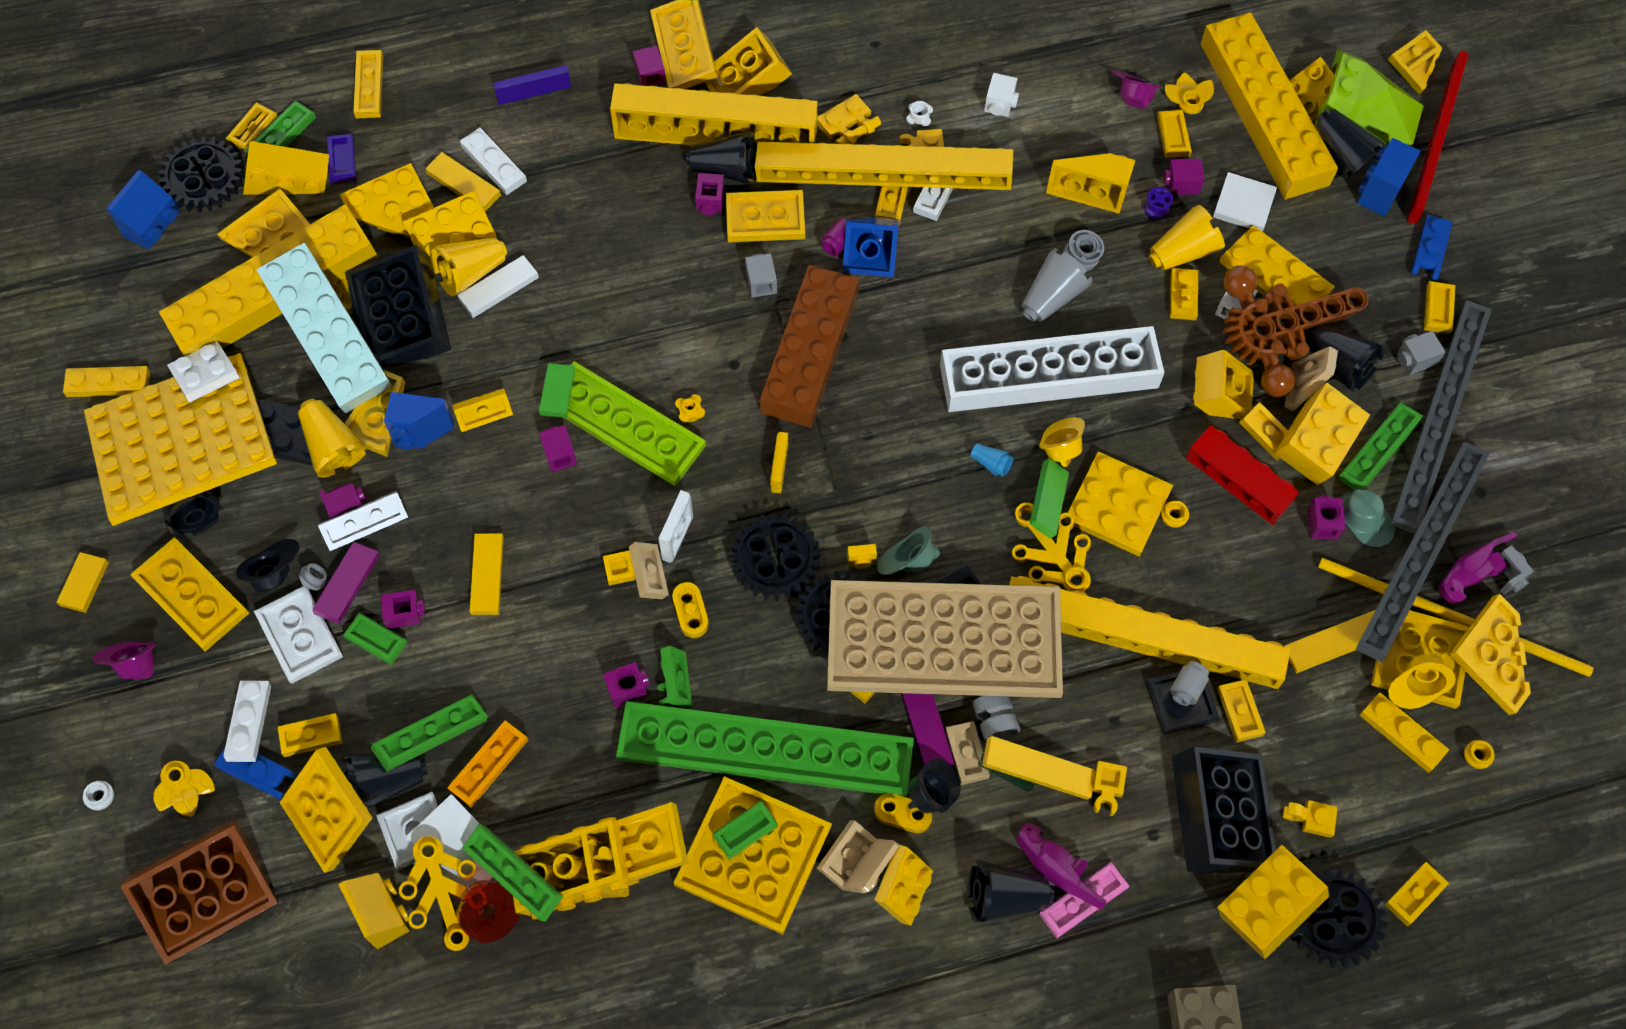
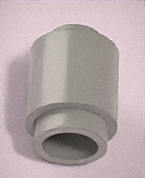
M1190 661L1187 665L1183 666L1170 689L1173 699L1184 706L1196 704L1209 681V670L1202 664Z

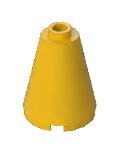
M1197 205L1190 209L1150 248L1151 254L1149 259L1156 269L1160 268L1164 271L1218 253L1225 247L1221 231L1218 226L1213 227L1210 222L1213 218L1204 207Z
M495 237L437 245L430 251L433 270L435 274H441L444 281L439 283L450 296L459 295L502 264L507 255L504 243L498 241Z
M309 399L301 404L298 416L314 471L318 477L325 478L336 475L335 469L343 466L344 470H347L365 456L366 452L364 450H367L365 445L322 400Z

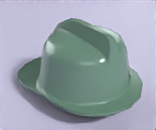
M1356 489L1355 491L1344 493L1340 497L1343 500L1345 524L1363 544L1370 547H1382L1393 539L1395 526L1390 525L1391 516L1384 509L1383 501L1378 494L1370 490Z
M920 527L888 549L877 564L879 573L890 575L900 570L912 573H919L925 570L940 555L939 550L931 541L932 532L930 528Z

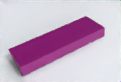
M353 542L312 609L314 615L340 624L377 562L379 552Z
M901 693L923 766L935 758L943 759L953 766V757L933 694Z

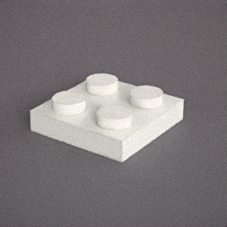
M218 341L205 345L201 349L180 357L167 365L189 403L239 378Z

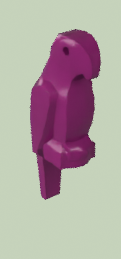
M1513 532L1490 541L1460 557L1439 584L1438 589L1442 597L1450 603H1460L1467 597L1463 592L1465 587L1478 584L1487 576H1499L1504 572L1506 563L1500 553L1493 552V549L1514 540L1517 537V533Z
M1024 824L1016 838V842L1026 853L1035 870L1070 895H1074L1102 910L1107 901L1080 880L1088 862L1082 858H1073L1067 850L1055 842L1043 840L1041 837L1043 831L1036 825Z

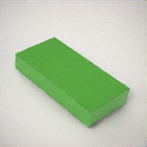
M548 363L539 408L540 415L567 418L576 373L575 366Z
M358 613L343 634L346 640L391 666L408 643L405 638L361 613Z
M760 801L712 833V837L727 859L731 860L778 828V823L764 803Z

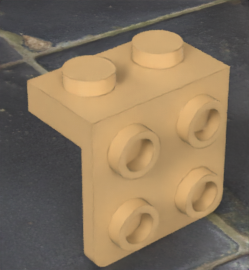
M850 820L817 869L840 889L865 894L877 886L880 880L879 875L889 865L899 844L894 840L876 839L855 820Z

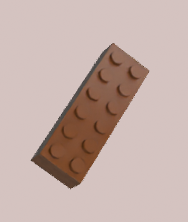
M808 265L760 398L761 414L812 428L858 297L859 278Z

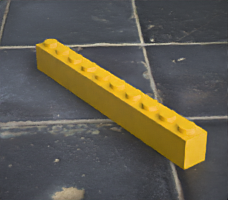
M774 141L758 142L755 160L757 182L1011 190L1013 149L887 146L875 144L853 145L847 143H787Z
M1011 576L1009 583L1012 586L1059 587L1051 583L1044 585L1036 583L1024 576H1018L1017 578ZM1060 589L1061 633L1183 665L1194 661L1205 666L1210 672L1240 680L1247 679L1248 682L1279 689L1285 681L1291 649L1283 647L1278 642H1263L1255 640L1253 636L1248 634L1236 635L1228 633L1221 627L1209 628L1199 625L1194 620H1178L1171 618L1169 614L1163 612L1151 613L1143 611L1141 607L1136 605L1124 606L1116 604L1114 600L1109 598L1097 599L1088 596L1082 591L1075 590L1070 592Z

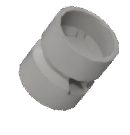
M981 696L973 701L977 719L983 721L980 724V729L985 742H987V738L990 736L1006 740L1020 732L1021 729L1016 715L1010 713L1013 709L1010 696Z

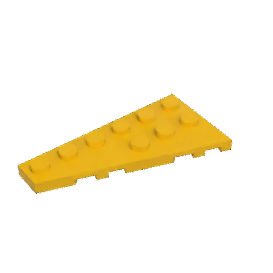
M278 189L217 235L221 240L253 258L310 225V223L284 192ZM345 277L334 283L332 287L347 312L353 314L352 302Z

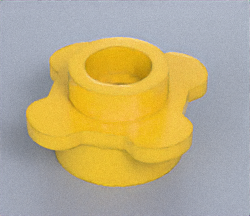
M694 394L691 398H679L676 400L675 406L680 411V421L694 422L704 417L705 410L701 408V397Z

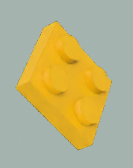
M899 845L890 860L874 900L900 923L911 926L915 916L919 913L924 893L931 883L933 870L908 847Z

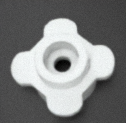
M923 101L911 103L908 107L910 113L906 117V121L909 124L930 125L931 119L929 117L933 112L932 106Z

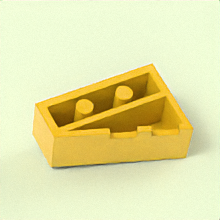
M250 141L243 195L273 194L278 189H281L284 194H324L329 154Z

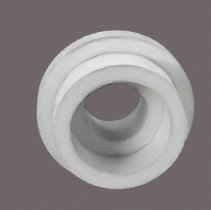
M105 781L90 783L83 793L85 805L96 811L107 808L114 799V790ZM100 792H104L103 797L99 801H96V795Z

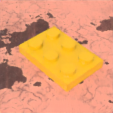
M475 190L403 221V225L413 245H417L429 256L430 251L437 245L494 237L497 239Z
M803 190L726 193L728 242L805 239Z

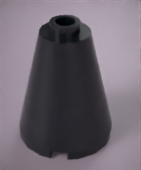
M1327 108L1316 118L1319 123L1315 127L1346 180L1351 176L1350 170L1353 173L1357 172L1377 154L1376 152L1379 150L1376 147L1378 145L1381 148L1386 145L1382 139L1335 108L1331 112Z
M743 132L694 144L686 153L687 165H690L693 171L705 174H721L726 179L752 184L756 179L752 178V174L756 172L755 160L758 143H753L751 137H755V134L753 132Z
M1324 325L1312 328L1306 337L1307 345L1312 353L1329 346L1338 351L1334 375L1352 392H1355V388L1360 390L1371 379L1378 369L1374 366L1376 360L1382 361L1384 357V346L1379 343Z
M209 490L162 507L166 527L171 534L178 537H184L183 533L192 532L194 536L208 530L219 519L217 513L219 509L221 510L218 499Z
M347 754L342 756L343 763L349 762L347 770L344 771L345 777L351 783L367 809L422 783L423 776L428 775L425 759L418 756L389 771L385 770L375 754Z
M978 860L976 861L978 866H972L970 870L967 893L968 898H973L974 907H969V912L972 920L975 922H987L1045 910L1054 901V888L1045 878Z

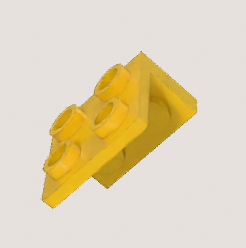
M1321 57L1289 80L1312 122L1316 120L1320 107L1327 100L1334 79L1333 72Z

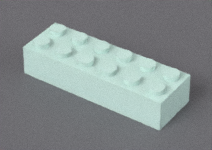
M305 243L257 269L272 297L344 413L351 411L392 387L385 372Z

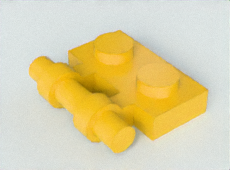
M855 94L818 116L817 125L830 141L839 136L840 138L835 140L836 144H855L858 138L875 132V128L881 125V120L878 116L870 120L867 119L871 117V110ZM856 125L858 126L857 128H855V129L852 130V131L849 130V129H851L852 127H854V126H856Z

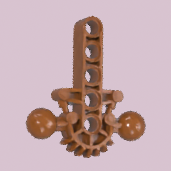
M1246 265L1234 266L1225 274L1223 284L1228 295L1238 298L1242 309L1233 307L1227 313L1229 317L1223 323L1228 327L1223 330V334L1228 335L1229 338L1225 340V344H1232L1233 348H1231L1230 353L1237 352L1239 354L1238 360L1246 358L1247 365L1254 364L1256 360H1262L1265 371L1261 377V387L1266 394L1272 397H1284L1292 391L1295 385V374L1291 368L1280 364L1277 355L1284 354L1291 361L1301 359L1310 350L1305 341L1304 331L1355 315L1368 305V295L1363 289L1355 287L1294 306L1286 293L1285 285L1278 283L1265 293L1263 299L1256 300L1253 292L1258 283L1257 275L1253 269ZM1326 306L1329 307L1331 313L1327 311ZM1303 313L1307 315L1308 321L1304 318ZM1279 320L1284 322L1285 328L1281 326ZM1256 327L1262 331V335L1257 332Z

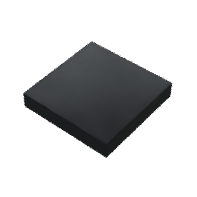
M1180 671L1146 680L1145 683L1163 735L1215 723L1220 720L1208 683L1196 704L1184 706L1177 703L1170 692Z

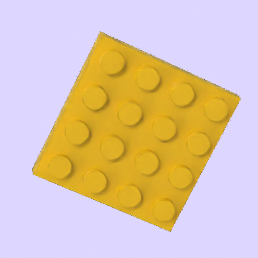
M724 776L688 851V864L681 866L673 884L675 887L783 935L830 832L832 823ZM762 801L778 823V828L731 860H728L712 837V833Z

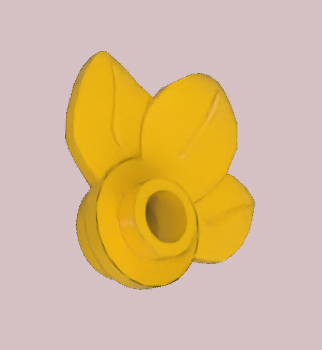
M1183 73L1179 77L1176 85H1165L1167 98L1179 104L1180 109L1187 114L1199 113L1203 109L1204 103L1210 100L1214 93L1212 80H1206L1197 85L1187 73Z
M171 761L161 770V783L155 789L153 799L159 811L173 806L180 814L193 817L198 806V794L214 792L215 786L205 771L190 769L182 761ZM174 770H179L181 773V777L177 781H173L170 778V774Z

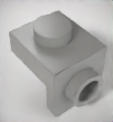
M1511 545L1500 554L1506 563L1503 573L1510 580L1500 590L1503 595L1511 590L1517 593L1529 584L1526 579L1534 572L1527 564L1523 554L1516 551Z

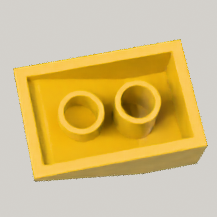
M756 27L714 61L718 77L705 83L711 92L761 95L776 88L792 75V72L771 40Z
M1111 153L1053 160L1046 193L1120 214L1135 160Z

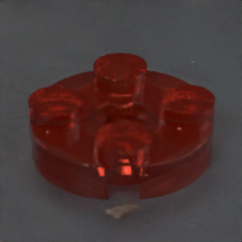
M481 880L475 882L460 897L461 901L456 913L458 924L470 938L482 944L502 939L519 921L520 915L515 911L513 895L497 881ZM485 904H488L490 907L495 906L493 915L490 918L487 916L481 918L480 914L484 912L483 906Z

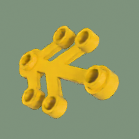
M1020 504L1015 511L1017 522L1023 527H1028L1045 550L1031 549L1019 544L1012 550L1013 559L1018 563L1032 560L1057 564L1062 572L1045 571L1040 566H1034L1029 570V578L1033 582L1040 584L1044 581L1063 584L1064 588L1070 592L1075 590L1085 592L1091 583L1090 574L1084 569L1086 553L1091 547L1089 536L1079 534L1075 537L1074 547L1076 554L1072 565L1066 558L1069 533L1074 527L1073 516L1069 513H1062L1060 515L1057 543H1055L1052 538L1049 539L1031 526L1030 520L1022 519L1024 513L1032 515L1033 504ZM1068 518L1071 523L1068 526H1063L1061 520ZM1083 539L1088 544L1085 547H1079L1077 542ZM1018 550L1026 552V555L1022 558L1017 557L1015 554ZM1035 571H1039L1042 573V577L1034 579L1032 574ZM1074 577H1079L1082 582L1079 585H1074L1071 580Z
M422 837L413 847V857L416 863L407 881L400 885L399 895L404 900H412L417 895V884L426 868L431 881L417 909L409 915L408 923L413 929L423 928L427 922V914L437 897L447 928L444 943L448 949L460 951L467 946L469 934L465 928L458 924L449 893L467 901L473 908L481 907L485 903L486 895L481 889L472 890L444 877L439 866L441 864L458 871L461 878L470 879L476 872L474 862L470 860L462 861L443 852L442 843L435 837ZM425 846L433 847L434 854L432 856L426 857L423 855L422 850ZM469 864L472 866L473 871L470 875H464L461 872L463 865ZM411 885L414 888V893L411 896H405L402 893L404 886ZM473 893L481 894V903H472L471 895ZM415 914L423 916L424 921L421 925L416 926L412 923L411 919ZM455 932H459L463 936V940L459 944H454L451 941V935Z

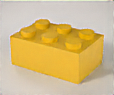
M1325 383L1307 399L1274 454L1313 483L1319 485L1333 477L1370 414L1330 384Z
M1281 845L1217 908L1220 917L1263 959H1266L1329 897L1328 886Z

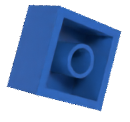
M1392 138L1387 147L1380 148L1375 158L1376 160L1367 171L1358 189V192L1362 195L1357 204L1385 217L1421 151Z

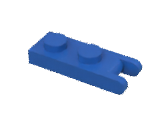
M1429 214L1426 216L1411 274L1417 275L1420 267L1433 271L1431 280H1438L1452 221Z
M225 748L214 764L217 769L280 801L284 794L277 791V788L286 776L295 781L298 776L293 771L257 754L256 762H226L224 758Z

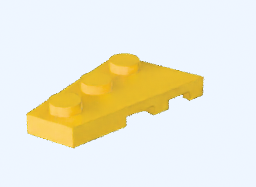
M383 370L392 387L355 407L345 425L358 437L366 449L387 457L392 439L384 423V418L391 392L403 393L405 381L401 376Z

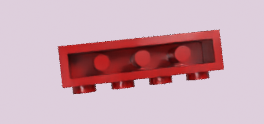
M1211 425L1191 446L1187 454L1186 460L1271 525L1278 521L1299 494L1289 481L1281 479L1273 473L1268 465L1257 461L1250 455L1247 449L1236 445L1223 431L1216 430Z

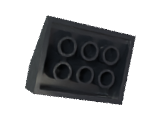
M417 245L345 272L357 328L380 366L428 359L452 350L431 259Z
M1194 746L1173 755L1172 764L1187 872L1209 874L1254 872L1276 851L1262 754Z

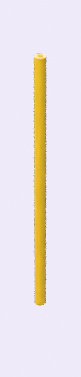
M1321 558L1318 568L1382 594L1386 592L1389 586L1387 583L1325 558ZM1419 596L1416 597L1412 605L1451 622L1469 627L1475 620ZM1519 637L1520 642H1524L1525 652L1587 677L1591 676L1594 669L1593 666Z

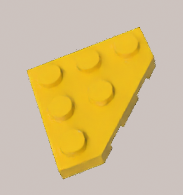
M411 163L340 194L344 205H347L357 222H364L376 226L377 229L409 237L403 225V221L434 208Z
M1498 594L1490 599L1449 655L1508 715H1512L1518 712L1531 692L1529 682H1525L1523 666L1527 665L1524 642L1519 640L1518 626L1521 625L1520 614Z

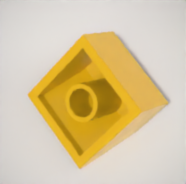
M1225 349L1197 357L1195 393L1193 395L1194 405L1210 416L1242 419L1252 409L1254 372Z
M374 873L338 884L364 937L376 949L385 946L410 931L406 923L408 922L409 915L403 904L397 906L393 898L397 891L390 878L384 880L379 873Z

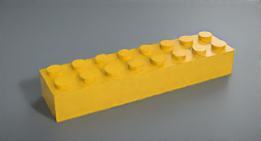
M1246 13L1206 25L1200 45L1284 200L1330 186L1338 167L1252 13Z
M629 83L614 84L610 111L615 139L694 145L743 132H753L755 134V137H751L753 143L768 141L816 143L818 101L765 97L755 94L742 95L731 92L719 93L707 90L696 91L682 88L639 86Z
M347 205L339 207L159 311L181 352L186 356L215 341H218L223 349L283 314L257 272V269L302 243L307 245L331 285L345 278V272L378 259L377 253Z

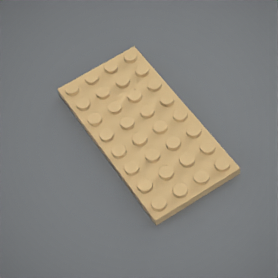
M831 580L827 691L1062 698L1060 587Z

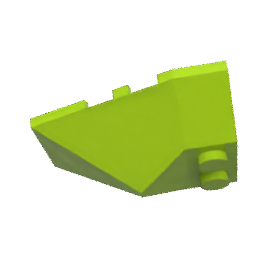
M1338 49L1331 71L1335 72L1327 100L1320 107L1317 117L1327 108L1330 112L1335 108L1382 139L1386 144H1389L1391 139L1394 138L1412 146L1424 105L1362 58Z

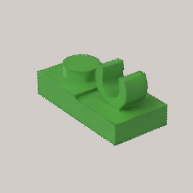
M672 646L661 648L662 660L660 665L666 683H661L657 686V689L667 692V697L659 700V704L667 707L676 705L681 708L692 706L686 652Z

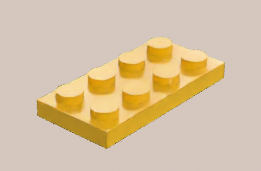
M675 0L651 9L650 12L661 59L665 68L668 88L687 89L717 78L718 75L699 0Z
M1254 225L1221 256L1219 261L1227 269L1237 265H1246L1253 269L1258 281L1256 290L1263 296L1276 284H1284L1287 289L1286 293L1294 306L1328 296L1335 288L1334 285ZM1303 313L1304 318L1307 319V315Z
M175 537L130 574L204 652L249 614L231 593Z

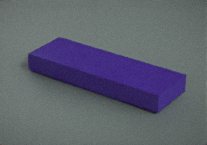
M567 65L493 83L499 105L571 87Z

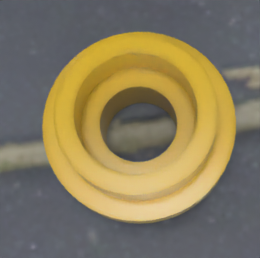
M1170 501L1163 506L1161 518L1166 525L1179 528L1188 521L1189 511L1184 503ZM1170 513H1177L1179 518L1172 517Z
M1474 740L1464 750L1465 760L1473 768L1485 769L1494 761V750L1485 741ZM1474 751L1481 753L1482 760L1475 756Z

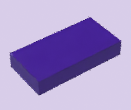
M353 134L327 136L330 182L357 181Z

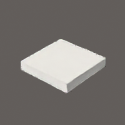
M1228 172L1213 218L1249 229L1254 225L1263 232L1277 187Z
M680 490L659 536L662 560L669 563L674 561L693 519L691 496L688 492Z
M433 792L376 815L397 871L416 863L413 857L414 844L407 835L438 807Z

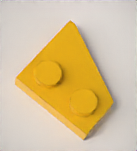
M1425 30L1393 53L1388 60L1411 87L1420 94L1427 86L1426 82L1429 75L1433 72L1435 61L1439 57L1442 47Z

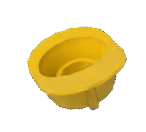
M1071 417L1053 423L1043 433L1039 448L1045 450L1048 458L1054 462H1060L1063 467H1067L1071 459L1082 453L1084 420Z
M1440 654L1416 656L1409 662L1406 671L1391 682L1388 689L1389 698L1395 705L1401 708H1420L1449 691L1456 682L1455 673L1444 664L1443 657Z

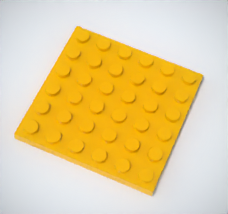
M241 353L228 357L239 376L238 379L190 403L175 378L172 377L154 385H149L143 390L121 395L118 398L84 410L106 512L112 526L277 464Z

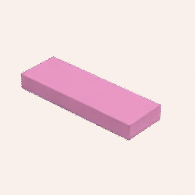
M1112 862L1082 882L1107 901L1106 904L1130 887ZM1066 893L1049 905L1047 909L1042 910L1039 915L1056 939H1058L1099 909L1074 895Z

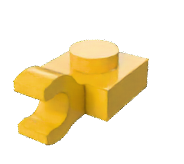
M1310 800L1305 803V807L1289 802L1288 806H1284L1283 818L1302 822L1303 832L1331 838L1335 834L1338 807Z

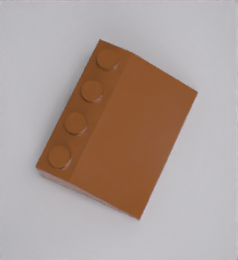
M236 819L123 879L120 885L165 965L278 903L254 851Z

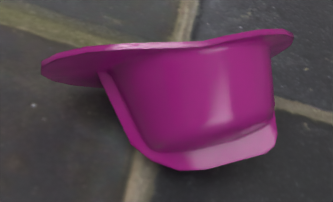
M1114 69L1110 70L1113 74L1121 77V97L1131 107L1145 109L1152 102L1157 89L1163 88L1162 86L1152 85L1131 74Z
M118 643L98 651L92 659L95 663L110 665L121 679L140 680L150 678L153 675L152 667L155 665L152 649L156 646V643Z

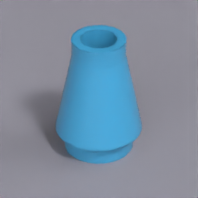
M979 443L974 446L971 452V458L978 461L995 476L1000 475L1004 477L1013 463V457L1009 456L1007 451L991 448Z

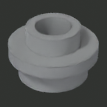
M317 564L304 566L298 573L302 585L307 589L321 590L326 583L327 574Z

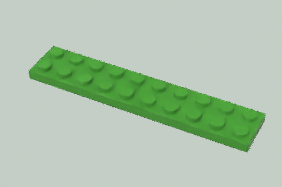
M626 701L616 758L617 760L876 794H896L907 797L914 738Z

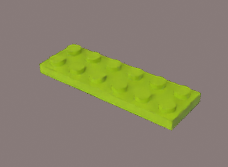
M573 361L571 366H575L576 373L568 415L564 419L676 486L706 447V440Z

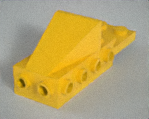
M672 802L616 820L615 817L604 818L596 824L577 827L570 833L551 836L546 841L524 845L519 850L514 851L564 896L554 909H558V911L571 910L576 907V903L581 901L595 902L602 898L629 896V886L640 883L639 879L688 864L677 804ZM513 896L516 913L531 916L534 920L538 919Z

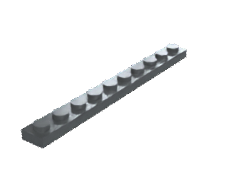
M1468 300L1465 301L1390 521L1392 526L1416 534L1423 521L1492 310L1490 308Z
M1463 442L1356 647L1357 651L1383 663L1490 454L1489 452Z

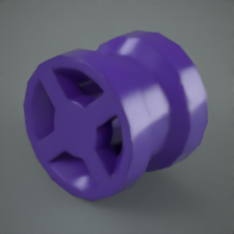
M1163 187L1152 188L1147 195L1144 205L1146 215L1155 220L1165 218L1173 201L1171 192Z

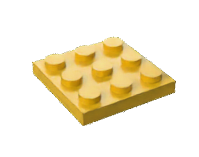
M1098 452L1068 513L1074 518L1075 528L1140 557L1173 485ZM1065 518L1064 522L1070 524V519Z
M1409 610L1402 624V632L1397 634L1383 663L1378 660L1375 661L1371 685L1388 690L1391 682L1406 671L1409 662L1414 657L1440 654L1443 657L1444 664L1455 673L1456 682L1449 691L1431 702L1457 709L1460 706L1466 671L1449 654L1468 630L1469 626Z
M326 747L316 749L279 802L324 873L332 871L337 867L372 820L368 809L364 806L351 783L347 780Z

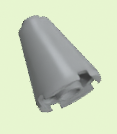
M1055 248L1050 251L1022 303V308L1024 309L1022 313L1030 321L1035 322L1037 320L1042 322L1092 284V278L1090 277L1087 280L1084 275L1087 271L1084 266L1068 253L1063 252L1059 255L1056 253L1058 249Z

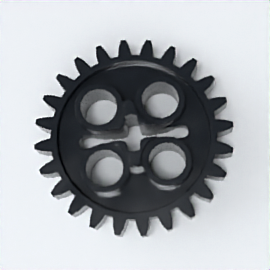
M205 136L202 137L201 142H197L193 137L189 145L182 141L183 148L179 149L174 146L175 154H166L169 162L160 163L164 169L158 171L161 177L158 181L162 189L173 198L179 209L185 206L188 212L193 207H196L198 213H201L205 206L210 212L212 211L213 204L221 208V201L223 199L227 202L231 201L228 196L229 194H238L235 187H242L243 184L240 179L245 178L243 172L245 168L238 152H235L232 145L227 146L225 140L218 144L216 137H213L210 142L207 141ZM192 159L197 160L212 187L211 190H208L191 161Z
M772 513L771 520H767L762 514L760 523L751 519V528L742 526L743 535H735V541L738 544H731V551L734 554L730 555V562L735 563L732 565V573H738L736 581L738 583L745 581L743 585L745 591L753 587L754 597L763 592L764 600L766 601L770 594H774L776 601H779L780 594H784L789 600L790 591L792 590L797 595H800V585L803 587L809 586L808 578L815 579L816 572L814 570H819L820 562L817 560L821 558V551L816 550L819 548V542L812 541L814 539V532L805 533L807 524L804 523L798 527L797 518L795 517L791 522H788L786 514H783L781 520H777L775 513ZM767 536L772 537L776 556L780 558V568L785 576L784 578L779 577L775 558L771 556V546L766 538ZM786 537L789 538L791 542L788 544H781L780 542H778V540L780 538ZM755 545H761L765 549L760 552L753 551L751 548ZM789 562H797L800 566L796 569H791L786 565ZM766 569L773 572L768 577L761 576L759 573Z
M835 571L833 579H830L825 573L824 582L821 583L815 578L813 581L814 588L805 586L807 596H799V602L803 605H796V613L801 614L796 616V624H802L798 627V634H806L803 638L804 644L813 642L811 646L812 652L821 648V657L823 658L829 652L830 623L827 626H819L816 624V620L824 618L830 622V601L827 597L831 595V580L860 581V574L853 580L850 579L849 571L846 572L844 578H840L839 572Z
M1326 869L1323 878H1321L1315 871L1313 874L1328 886L1329 897L1323 902L1325 910H1315L1290 935V938L1301 939L1297 948L1307 947L1309 949L1307 958L1312 957L1314 954L1319 955V965L1326 958L1329 959L1331 968L1335 967L1337 961H1341L1345 969L1349 965V959L1358 966L1361 963V956L1369 960L1372 956L1370 949L1377 952L1380 947L1376 940L1383 941L1386 936L1380 930L1385 929L1388 922L1379 918L1384 917L1387 910L1377 909L1383 899L1372 898V894L1375 891L1374 887L1367 890L1363 888L1366 879L1363 878L1358 883L1354 882L1353 872L1349 874L1348 878H1344L1341 869L1337 871L1335 876H1332L1330 870ZM1341 897L1352 898L1355 902V907L1345 906L1341 901ZM1332 913H1335L1337 918H1342L1340 923H1337L1336 918H1330ZM1360 913L1363 915V918L1356 917L1353 915ZM1312 918V919H1314V920H1320V921H1318V922H1316V923H1311V922L1309 921V919ZM1347 927H1358L1362 936H1352L1348 932ZM1317 930H1327L1331 934V940L1321 939L1317 934Z

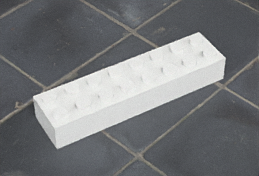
M1154 326L942 350L940 361L948 412L1159 388L1164 376Z

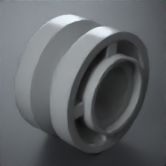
M1079 230L1070 237L1064 252L1075 258L1087 271L1095 268L1102 257L1104 243L1096 233L1089 230Z

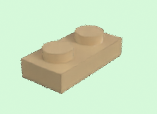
M634 542L629 546L639 596L652 599L665 598L669 593L658 544Z
M974 721L946 727L945 732L960 785L989 779L988 768L982 766L984 754Z

